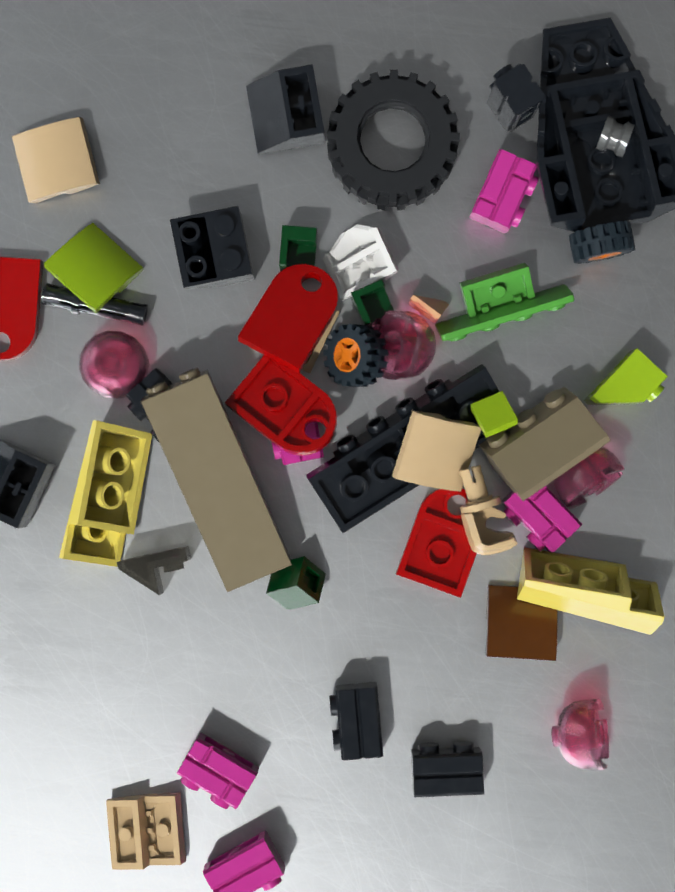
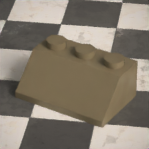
M562 387L548 393L544 400L532 409L518 414V425L487 437V440L479 446L497 475L524 501L611 440L581 400L567 388Z

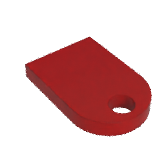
M0 257V334H7L10 338V347L5 352L0 353L1 361L13 360L23 356L36 341L39 330L43 261L41 259Z
M297 264L283 269L272 280L239 333L238 341L300 373L335 315L338 291L333 279L324 270L313 265ZM313 278L320 282L321 287L316 291H307L302 287V283L306 279Z
M265 355L225 401V405L283 451L293 455H310L322 450L332 440L336 431V409L330 397L301 373H297ZM311 422L322 423L326 428L324 435L318 439L309 438L305 434L308 424Z
M437 489L423 500L418 509L395 574L461 598L477 553L473 552L469 545L461 514H451L447 508V503L454 495H460L466 501H468L464 489H461V492Z

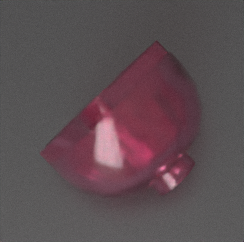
M396 310L385 312L387 314L381 319L377 318L371 325V327H374L373 330H378L381 333L379 338H385L387 343L383 347L388 350L389 356L384 357L388 364L387 368L382 367L381 369L384 372L382 377L392 380H406L421 375L432 363L436 353L434 331L428 322L416 313Z
M108 330L94 335L85 343L79 356V370L84 383L92 392L105 398L122 399L127 397L126 394L140 383L148 373L149 359L145 348L135 337L123 331Z
M602 446L556 478L554 486L564 505L568 509H573L587 502L584 497H588L595 492L597 496L613 485L623 475L621 471H624L625 468L609 449Z
M600 699L581 700L569 704L560 713L558 726H552L553 746L560 747L563 758L570 765L578 769L604 770L608 766L602 761V759L609 758V736L607 720H599L598 710H604Z

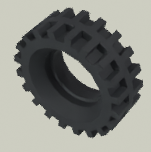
M390 70V75L380 77L378 72L371 73L369 80L363 83L357 80L352 84L351 91L346 95L342 93L339 97L338 105L335 111L331 112L329 118L327 150L335 178L341 181L343 189L348 194L351 192L359 198L358 202L364 205L367 202L377 205L379 210H385V207H397V211L405 210V207L408 205L424 203L425 198L431 194L435 195L440 190L443 182L448 179L458 154L457 149L460 142V133L457 132L458 118L456 112L452 113L449 108L450 100L446 95L441 97L435 91L436 85L433 82L429 81L426 85L417 80L418 74L413 72L410 73L409 77L399 76L398 70ZM387 109L404 110L414 116L422 126L425 136L424 150L419 159L408 168L397 171L383 170L372 164L363 153L360 142L361 131L367 120L377 112Z

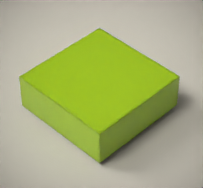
M503 391L471 404V411L485 438L518 425V418Z

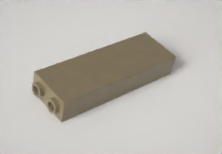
M197 367L180 374V381L170 386H167L164 381L146 389L148 395L142 398L141 403L227 592H230L292 564L289 552L208 369L200 372Z

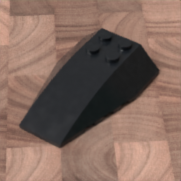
M611 17L543 29L540 88L545 96L539 106L536 163L550 226L572 232L619 221H629L631 225L645 223L675 209V134L670 125H666L660 114L661 108L656 99L651 98L644 85L645 79L640 70H636L630 59L631 54ZM608 115L615 117L619 123L625 124L630 122L635 124L622 158L616 156L612 150L606 149L601 151L596 149Z

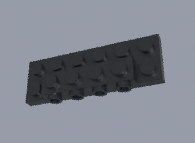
M483 364L454 382L449 379L445 382L442 379H437L429 383L424 389L426 394L416 400L412 397L402 400L395 407L397 412L386 419L384 416L372 419L366 425L367 431L355 437V435L351 434L342 438L337 443L338 449L332 452L335 457L306 475L342 533H345L419 486L418 484L392 477L412 411L440 414L447 419L474 422L479 425L471 411V404L500 392ZM482 430L480 432L475 450L480 447L479 445L487 440Z

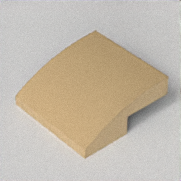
M76 117L54 122L12 136L28 202L39 203L63 193L74 194L100 184L83 118Z
M412 411L392 477L427 487L461 492L463 481L459 471L469 468L481 432L480 426L474 422L447 419L440 414Z
M180 792L133 795L106 800L112 870H143L149 865H182L186 862Z

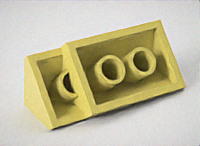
M97 420L92 421L59 558L120 567L125 535H134L152 439L151 433Z
M524 547L517 593L518 600L652 635L663 623L665 616L657 582L628 578L625 564L555 552L551 553L543 550L540 552L537 549Z

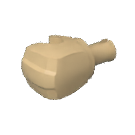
M477 465L471 467L474 482L468 468L459 471L468 501L465 502L466 504L460 507L461 518L472 551L480 555H493L512 549L517 545V541L512 532L495 531L486 527V520L488 518L504 519L506 514L494 507L502 503L500 496L493 497L492 494L488 495L481 471L482 467Z

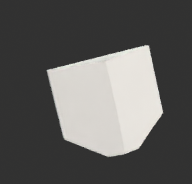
M360 224L343 232L329 253H326L322 259L337 287L338 296L341 301L351 298V292L381 279L385 282L399 271L381 229Z

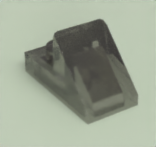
M188 545L120 560L117 562V567L120 571L151 591L161 595L164 593L159 567L163 566L164 573L183 569V562L192 558Z

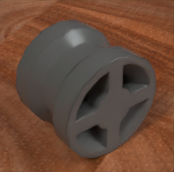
M608 115L596 149L601 151L606 149L612 150L616 156L622 158L635 124L630 122L622 124L617 122L615 117Z

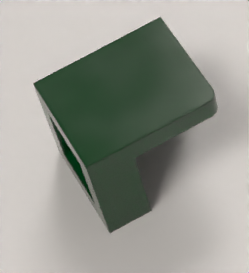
M282 225L279 260L280 272L289 266L297 264L315 266L317 228Z
M383 279L351 292V300L362 325L373 326L396 315L386 293V285Z
M305 556L291 559L292 565L271 574L266 594L284 608L291 610L319 603L326 573Z

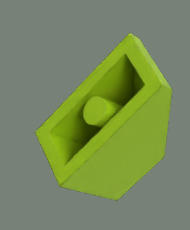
M636 348L627 353L584 399V402L588 405L637 404L645 402L646 399L652 402L664 390L661 383L668 376Z

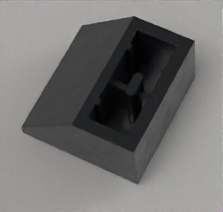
M313 64L278 70L246 86L258 155L325 143V132Z
M239 206L170 219L184 289L222 287L255 280Z
M0 439V521L17 529L28 526L56 464Z

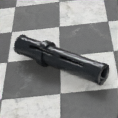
M50 283L44 285L41 298L43 305L69 309L73 314L89 313L144 326L148 312V304L134 303L112 297L97 313H94L68 288Z

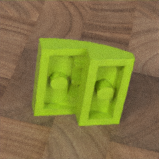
M91 223L77 233L44 263L45 269L94 313H97L117 292L121 293L144 270L137 261L94 223Z

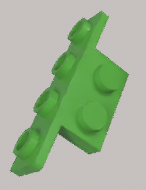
M521 263L460 282L467 314L435 324V327L442 341H459L464 339L467 334L475 331H491L498 328L500 324L511 320H527L537 312L560 310L567 303L575 301L574 294L565 284L534 293L529 266L526 263Z

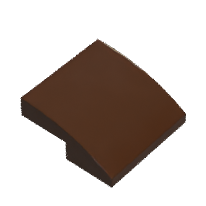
M488 585L485 655L487 657L556 661L557 610L518 600L517 586Z

